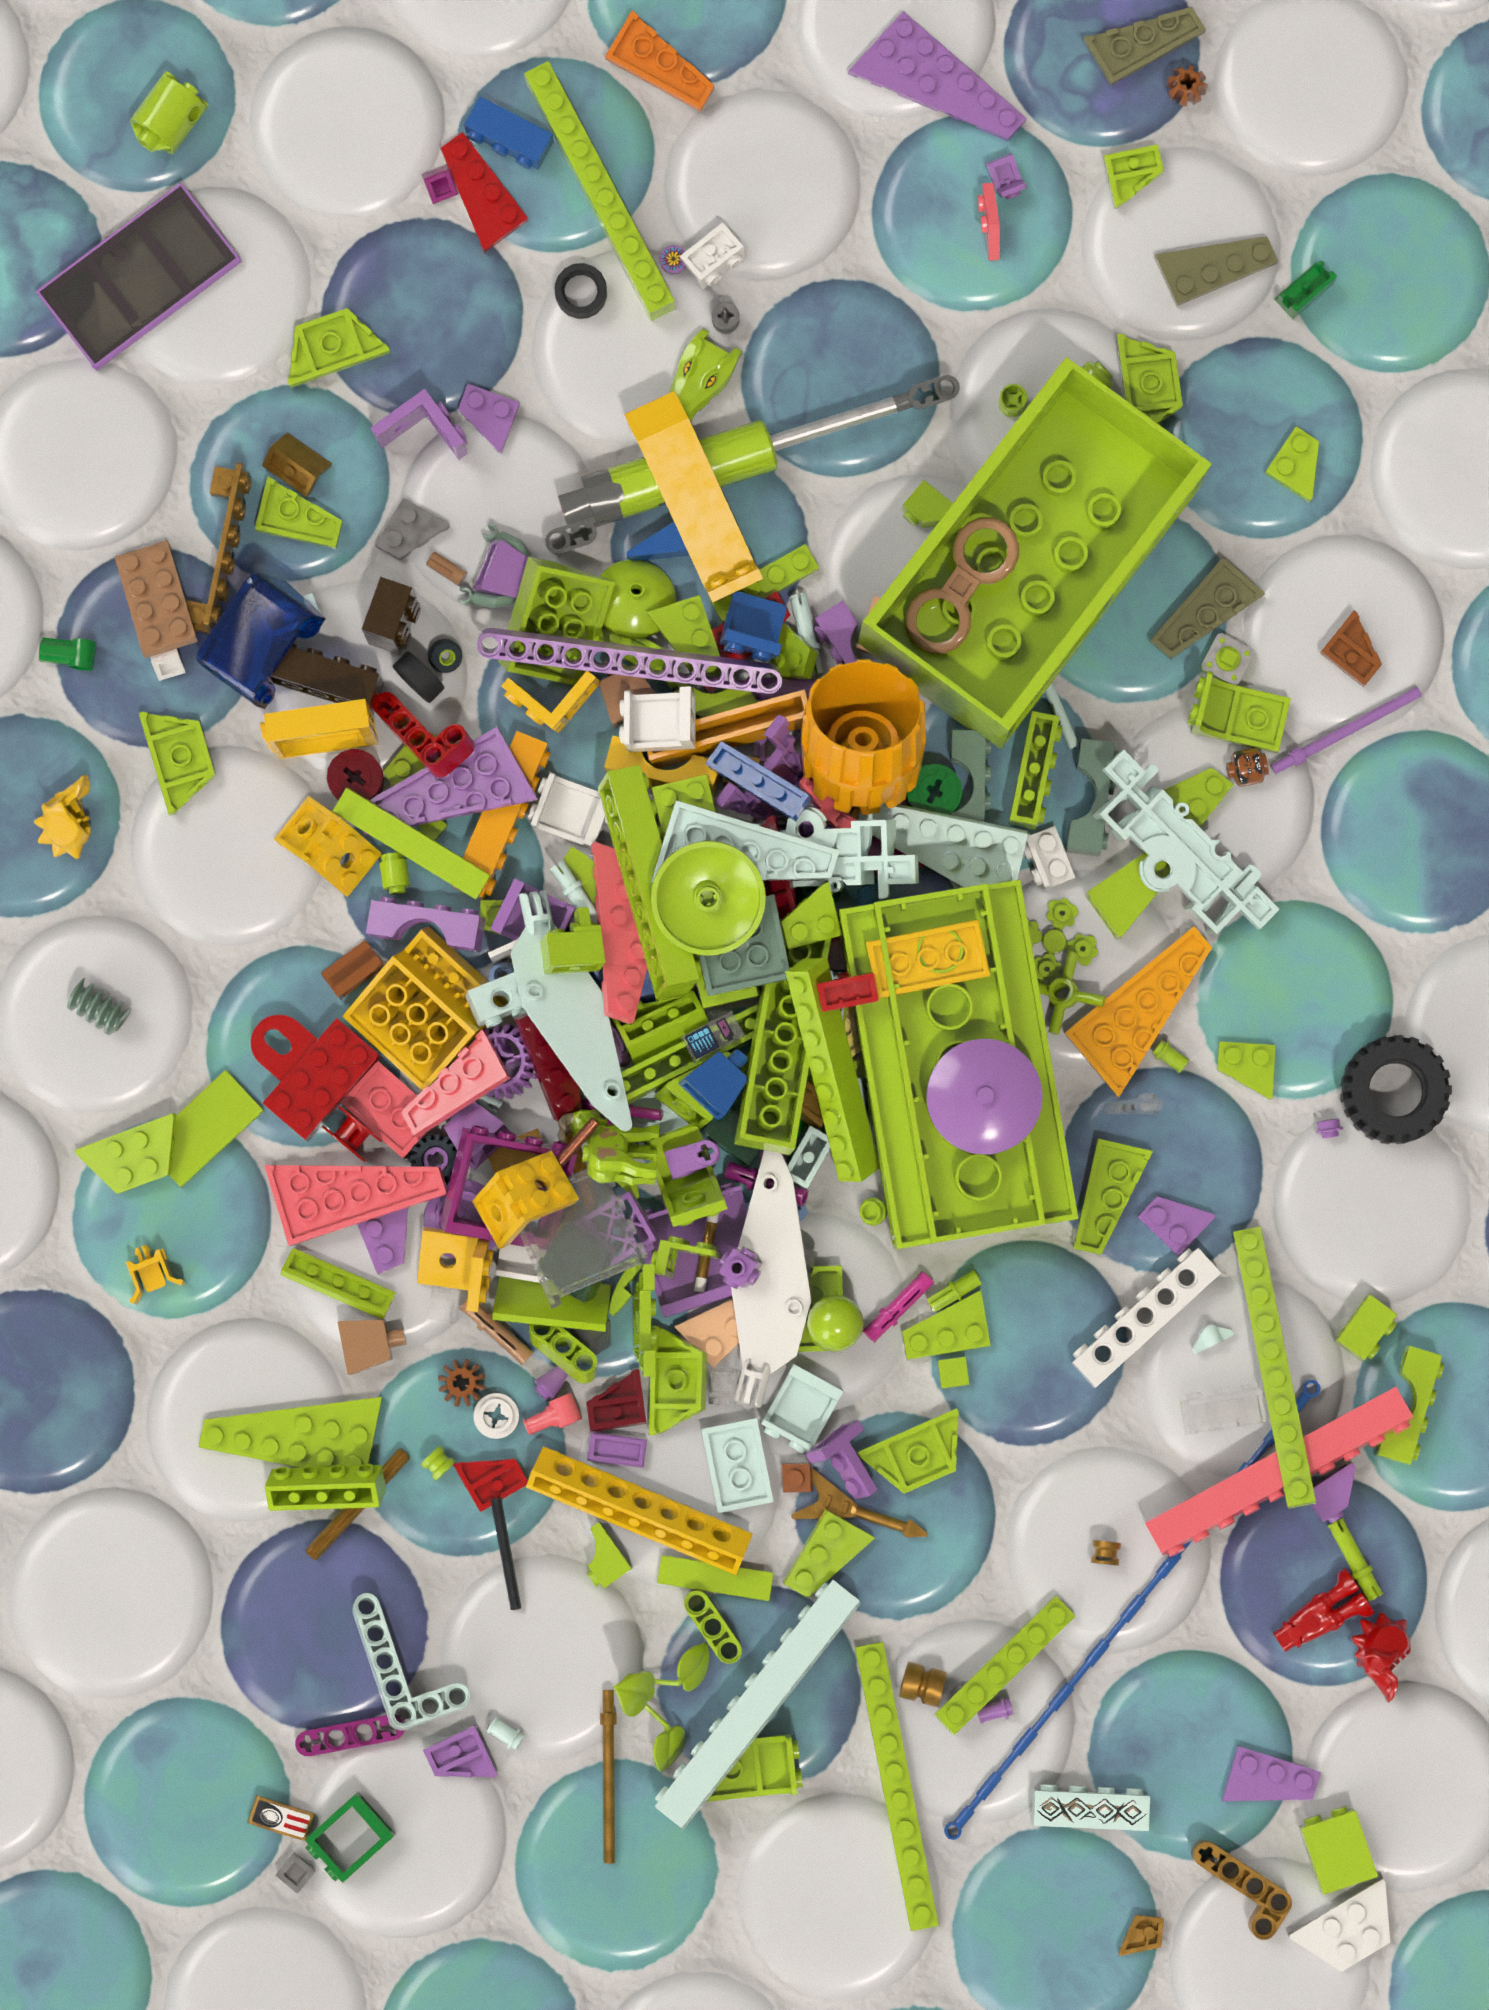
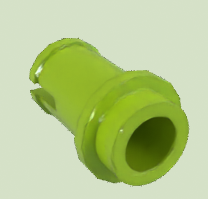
M1161 1040L1152 1054L1156 1056V1060L1161 1059L1176 1070L1177 1073H1180L1188 1063L1189 1058H1186L1171 1047L1169 1041L1164 1042Z

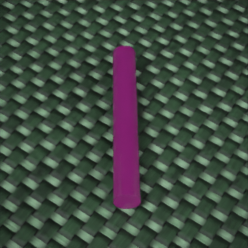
M587 1098L582 1099V1109L597 1110ZM628 1105L632 1117L659 1121L663 1119L662 1109Z

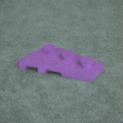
M1237 1746L1221 1801L1313 1800L1321 1772Z

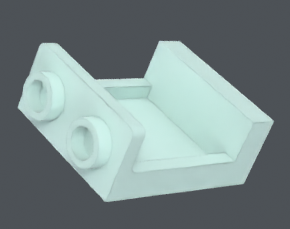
M793 1364L761 1425L765 1426L763 1432L777 1440L780 1435L789 1439L790 1443L788 1446L802 1454L805 1449L811 1450L844 1391Z

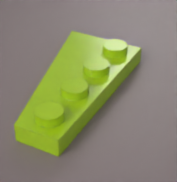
M1097 1139L1073 1249L1102 1255L1153 1151Z

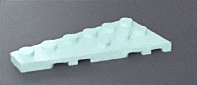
M675 801L651 883H653L658 869L668 856L677 849L697 841H719L736 847L753 861L761 874L762 880L831 879L839 850Z
M885 803L881 804L880 813L862 815L859 812L858 821L895 819V848L906 855H918L920 863L962 887L982 884L989 885L1018 879L1028 831L900 804L893 808H887ZM873 826L872 835L880 840L881 826Z

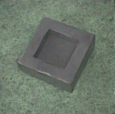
M294 1852L275 1876L298 1894L317 1870Z

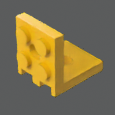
M586 671L552 713L510 678H507L502 687L507 691L504 696L519 708L524 705L528 708L525 714L540 726L545 723L551 729L560 733L597 689L600 680L589 671Z
M309 796L274 838L279 845L308 864L346 897L351 894L382 855L379 850L342 818ZM346 853H349V860L347 861V863L341 865L340 861L342 856Z
M551 1150L498 1171L472 1202L497 1247L502 1249L509 1246L529 1222L573 1205L579 1200V1197ZM535 1181L544 1183L546 1191L539 1190L535 1185Z
M424 1227L417 1283L469 1290L466 1311L478 1312L480 1303H486L487 1293H489L491 1276H489L490 1267H492L494 1250L489 1249L491 1240L444 1232L443 1229ZM451 1253L455 1256L456 1262L452 1265H446L442 1262L441 1255Z

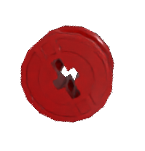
M339 1105L338 1108L348 1116L335 1133L325 1126H322V1128L363 1162H366L356 1152L360 1145L369 1135H372L379 1142H382V1140Z

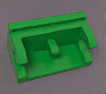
M1320 260L1313 264L1274 299L1292 320L1334 284L1337 275L1333 271L1328 273L1323 267V261Z

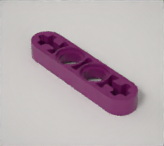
M395 1714V1719L399 1723H405L401 1716ZM387 1715L306 1730L297 1736L295 1747L303 1756H315L399 1739L405 1730H396V1735H392L391 1731L381 1732L383 1738L378 1739V1729L375 1721H380V1727L389 1724ZM362 1724L369 1725L373 1731L372 1737L367 1741L360 1740L357 1736V1729ZM340 1730L343 1732L345 1740L342 1745L334 1746L330 1743L329 1734L331 1731ZM319 1732H324L323 1741L327 1749H321L322 1743L312 1746V1751H308L307 1747L301 1746V1742L305 1740L306 1735H309L310 1739L314 1740L321 1738Z

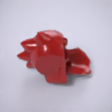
M1381 1612L1376 1624L1365 1619L1360 1620L1363 1634L1354 1635L1351 1639L1359 1648L1355 1653V1657L1359 1658L1356 1663L1357 1667H1362L1365 1670V1673L1381 1690L1385 1700L1389 1703L1395 1697L1398 1687V1678L1392 1672L1396 1667L1394 1663L1398 1665L1400 1663L1399 1658L1403 1660L1410 1653L1411 1641L1407 1634V1621L1405 1619L1392 1621Z

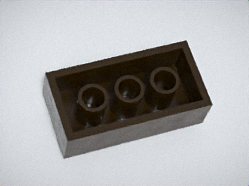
M281 639L280 643L272 641L262 671L269 683L333 703L366 699L374 715L373 705L376 696L382 692L384 686L380 674L376 673V668L361 664L360 668L350 665V660L339 656L329 659L323 656L324 653L313 648H308L307 651L296 648L297 644L288 640Z

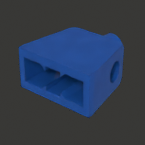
M737 1049L728 1058L718 1052L681 1080L679 1085L718 1121L728 1112L748 1080L747 1076L740 1071L748 1062V1058Z

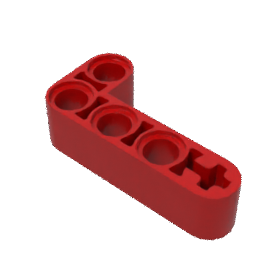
M382 692L376 696L373 705L376 714L435 777L447 776L473 753L475 748L474 742L460 724L449 725L434 738L392 693ZM391 709L394 711L392 714L388 712Z

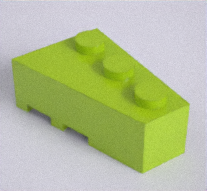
M694 991L660 999L656 1002L643 1004L642 1001H639L635 1020L632 1024L611 1018L634 1065L686 1040V1035L706 1025L710 1027L704 1009Z

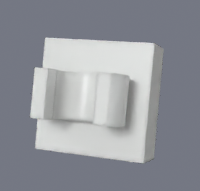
M177 648L150 657L159 681L186 673Z

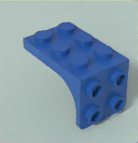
M735 592L731 599L719 644L725 646L724 651L738 655L742 652L751 653V659L765 663L779 656L782 644H778L787 611L786 606L743 592Z

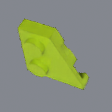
M1296 426L1265 474L1309 503L1313 497L1319 441Z
M829 882L818 886L819 888L808 898H805L797 905L796 909L780 920L786 949L842 935Z

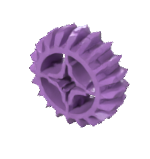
M506 1023L504 1027L498 1024L494 1026L493 1030L491 1028L484 1029L500 1059L505 1060L504 1057L511 1058L504 1064L510 1079L485 1095L489 1097L495 1095V1098L500 1100L504 1096L507 1099H513L515 1094L523 1095V1087L530 1089L532 1087L529 1081L530 1078L537 1079L536 1073H533V1064L530 1061L518 1027L513 1028L512 1024ZM507 1039L512 1040L517 1045L520 1054L512 1052L511 1046L507 1044ZM519 1065H521L517 1075L515 1076L516 1068Z

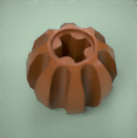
M1187 65L1186 70L1179 66L1172 71L1173 76H1169L1166 86L1171 89L1168 95L1172 101L1179 99L1180 106L1186 107L1187 101H1190L1193 105L1197 104L1202 100L1200 95H1205L1208 85L1203 82L1206 76L1202 70L1198 73L1194 72L1195 66ZM1187 83V86L1191 87V89H1187L1186 85L1182 84Z

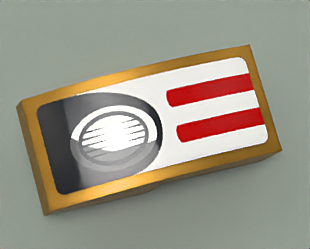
M256 1795L247 1823L305 1841L314 1813Z

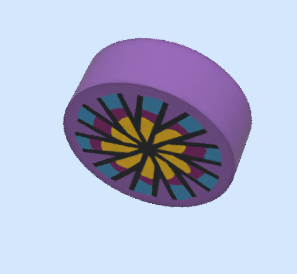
M676 245L666 247L660 254L661 268L671 275L683 272L686 266L680 260V256L685 251Z

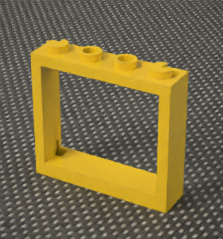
M366 699L264 714L265 722L260 723L262 738L265 739L268 748H271V752H275L279 759L379 745L375 717Z

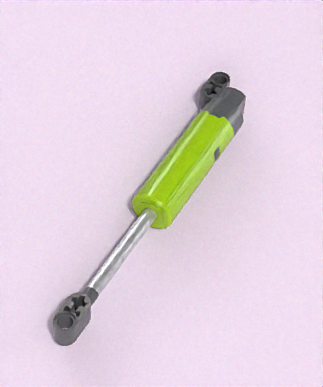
M943 375L910 387L905 393L773 435L769 434L764 421L757 420L698 440L718 484L722 488L775 471L778 467L775 451L910 408L919 410L949 401L958 395L960 385L954 376ZM946 380L952 384L953 392L951 395L945 396L940 393L939 385L941 381ZM929 384H932L936 401H933V395L924 398L923 404H920L919 400L914 401L913 396L917 394L916 389H919L920 393L931 390ZM637 458L581 476L584 488L559 495L558 500L566 525L551 530L546 535L545 545L551 553L555 554L589 545L595 540L597 535L596 527L666 505L645 458ZM580 525H584L586 529L591 528L592 533L588 535L589 540L584 541L582 537L573 539L576 545L570 546V537L565 531L566 529L571 528V534L580 531ZM555 533L562 534L565 537L566 543L561 549H554L550 545V537Z

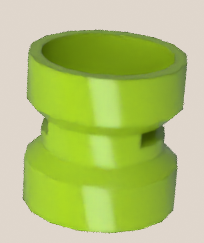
M1009 384L1004 387L998 403L1000 411L1008 417H1017L1022 414L1027 402V392L1017 384Z

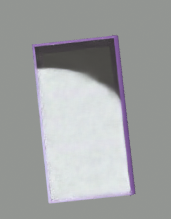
M180 182L35 292L91 363L92 368L98 371L242 261L240 256L235 253Z

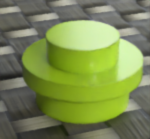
M867 1198L860 1206V1217L868 1225H879L886 1219L887 1207L879 1198Z

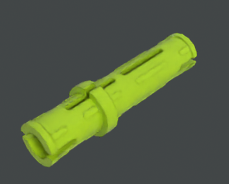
M1344 1518L1327 1525L1353 1572L1351 1575L1353 1580L1356 1579L1366 1600L1369 1602L1383 1595V1591L1371 1572L1374 1570L1371 1565L1368 1566Z

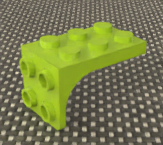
M1207 671L1205 677L1200 676L1194 692V698H1198V702L1193 704L1187 723L1192 725L1191 733L1278 754L1291 698L1223 682L1214 678L1211 671Z
M690 1124L660 1134L659 1139L651 1138V1142L645 1141V1145H650V1148L657 1149L656 1180L673 1227L689 1225L696 1219L705 1216H716L721 1211L727 1209L712 1166L697 1170L695 1173L678 1179H672L664 1152L702 1141L701 1132L697 1124ZM703 1146L704 1151L700 1153V1157H705L709 1161L706 1148Z
M791 1734L756 1738L708 1798L707 1802L776 1794L798 1795L797 1788H803L801 1768L795 1769L794 1759H800L798 1740H792Z

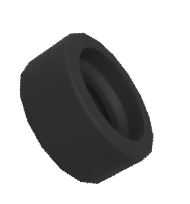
M586 263L572 264L564 268L556 279V301L560 309L568 316L576 319L590 318L596 315L605 305L607 299L606 281L602 273L594 266ZM584 275L595 282L597 295L591 304L578 307L572 305L567 300L565 287L571 278Z
M406 651L392 666L396 673L428 703H431L445 689L441 681L409 651Z

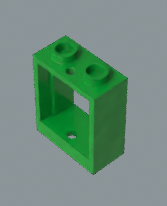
M358 1791L305 1839L308 1844L305 1848L315 1860L319 1857L327 1865L324 1870L335 1882L339 1879L343 1883L390 1841L396 1833ZM353 1807L378 1835L380 1840L344 1871L317 1841V1838Z

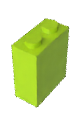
M1347 1806L1331 1810L1332 1815L1321 1818L1320 1815L1304 1819L1305 1824L1298 1826L1319 1890L1323 1895L1378 1877L1357 1812L1353 1808L1348 1809Z

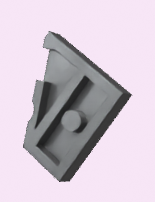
M403 498L375 546L394 558L402 560L416 548L427 544L430 539L442 531H447L450 524Z

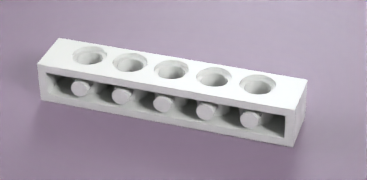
M1188 1248L1176 1259L1180 1263L1172 1271L1167 1267L1156 1277L1159 1283L1154 1288L1145 1287L1135 1297L1138 1302L1131 1309L1127 1305L1114 1316L1117 1321L1110 1328L1105 1324L1093 1335L1097 1340L1089 1347L1084 1343L1072 1354L1076 1359L1071 1363L1093 1388H1096L1221 1274L1199 1248L1193 1252ZM1182 1270H1188L1192 1273L1193 1282L1191 1285L1184 1286L1179 1282L1178 1275ZM1161 1289H1167L1171 1292L1172 1301L1170 1304L1163 1305L1158 1301L1157 1295ZM1140 1308H1146L1151 1312L1152 1318L1148 1324H1142L1138 1321L1137 1311ZM1119 1327L1129 1329L1131 1338L1127 1343H1121L1117 1340L1116 1331ZM1105 1346L1109 1349L1110 1357L1106 1362H1100L1096 1359L1095 1350L1097 1347Z

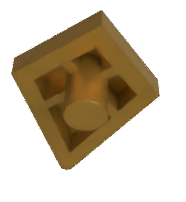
M1135 1914L1118 1951V1955L1123 1956L1161 1948L1164 1918Z

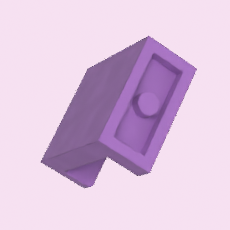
M514 878L491 926V930L514 941L518 940L525 928L519 894L527 893L529 897L530 892L537 891L540 894V890ZM547 894L553 923L557 929H564L565 931L567 928L570 929V924L575 923L574 911L576 907Z

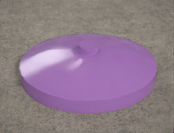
M994 1039L970 1040L952 1048L934 1067L927 1085V1108L935 1128L950 1144L973 1154H995L1008 1150L1020 1143L1035 1126L1042 1107L1041 1082L1030 1060L1012 1045Z

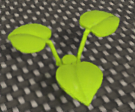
M704 1641L699 1645L691 1647L683 1654L677 1667V1680L655 1679L651 1672L641 1671L636 1674H627L621 1682L613 1686L625 1715L634 1717L645 1709L663 1725L665 1732H661L656 1737L653 1747L655 1766L660 1772L670 1767L681 1754L685 1745V1731L679 1725L671 1728L647 1702L654 1696V1684L680 1686L682 1684L683 1689L687 1692L694 1690L701 1684L708 1671L710 1660L708 1645Z

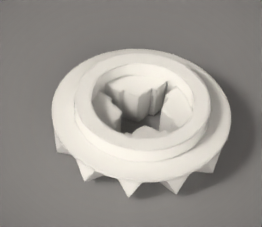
M500 1393L486 1395L477 1403L474 1410V1422L477 1429L489 1438L499 1439L508 1436L514 1431L519 1421V1410L515 1402L510 1397ZM498 1404H501L500 1412L505 1417H508V1420H499L495 1427L492 1428V1418L484 1413L494 1412L498 1408Z

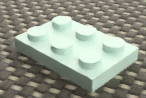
M757 1418L701 1429L718 1513L774 1502Z

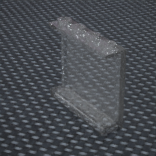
M587 1169L567 1177L579 1197L575 1204L529 1222L519 1233L551 1309L562 1305L560 1297L634 1266L640 1265L642 1269V1265L645 1264L644 1259L648 1258L643 1243H636L633 1236L637 1234V1230L632 1219L626 1220L623 1211L627 1209L620 1194L615 1196L612 1188L616 1186L615 1182L598 1183L587 1174ZM546 1186L539 1188V1190L546 1191Z

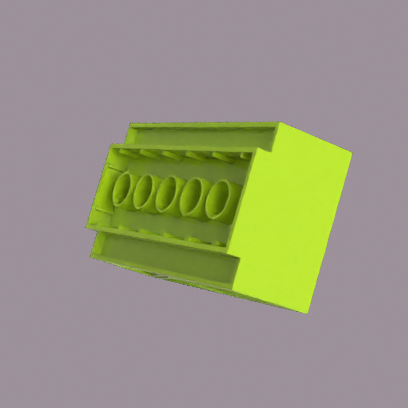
M1065 357L862 621L858 644L885 664L888 663L897 667L898 671L903 675L913 679L919 687L921 695L968 730L977 731L1002 750L1199 491L1212 463L1068 357ZM979 517H994L1005 522L1015 532L1019 543V558L1014 570L1001 581L993 584H980L967 603L971 613V628L966 640L957 649L945 654H930L919 649L909 638L905 628V614L910 602L920 592L932 587L943 588L957 567L953 558V543L958 531L968 522ZM980 529L974 532L965 544L967 563L974 570L981 573H990L997 570L1007 557V544L1004 537L993 529ZM933 599L926 602L920 608L917 615V627L920 634L926 640L933 643H942L950 640L956 634L959 627V614L956 607L945 599Z
M1021 880L989 885L982 884L840 909L837 917L842 933L840 937L846 972L850 976L870 973L871 967L866 942L880 939L890 997L881 998L877 1002L852 1006L858 1044H861L862 1049L860 1051L861 1062L865 1065L866 1070L864 1075L867 1097L868 1094L870 1095L871 1104L869 1103L893 1250L1079 1219ZM979 919L990 971L989 977L895 995V989L900 988V984L893 983L886 938ZM948 931L955 936L958 942H961V939L954 931ZM925 936L921 937L918 942L917 954L920 951V946ZM960 946V955L957 962L961 961L963 956L962 946ZM920 955V962H921V964H922L923 966H925V967H929V966H927V965L924 963V961H923V959H922V957H921V955ZM953 965L952 967L945 970L933 969L930 971L935 973H945L953 970L957 965ZM975 1039L999 1040L1017 1048L1033 1064L1042 1087V1107L1038 1120L1031 1132L1014 1147L995 1154H973L950 1144L935 1128L927 1108V1085L938 1061L957 1045Z

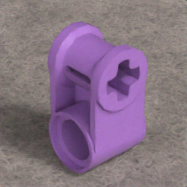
M702 1140L664 1152L673 1180L714 1165L721 1155L719 1146L709 1140ZM705 1145L707 1148L714 1150V1153L710 1154L711 1159L709 1161L705 1157H700V1153L704 1151L703 1146Z

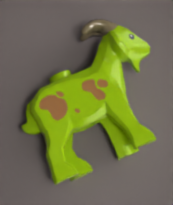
M580 1110L565 1114L560 1118L559 1125L561 1128L558 1132V1139L561 1143L565 1142L567 1134H572L575 1137L591 1117L600 1123L598 1128L585 1141L587 1145L583 1147L582 1162H588L587 1174L598 1183L655 1184L657 1149L650 1148V1145L642 1146L634 1142H651V1138L659 1139L660 1125H651L645 1128L632 1127L629 1131H622L616 1125H607V1120L602 1119L597 1110ZM633 1159L649 1160L651 1162L645 1164L634 1161Z

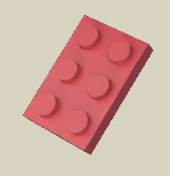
M379 1061L372 1066L340 1102L403 1159L412 1151L418 1141L429 1132L427 1131L418 1138L413 1136L401 1112L417 1095Z

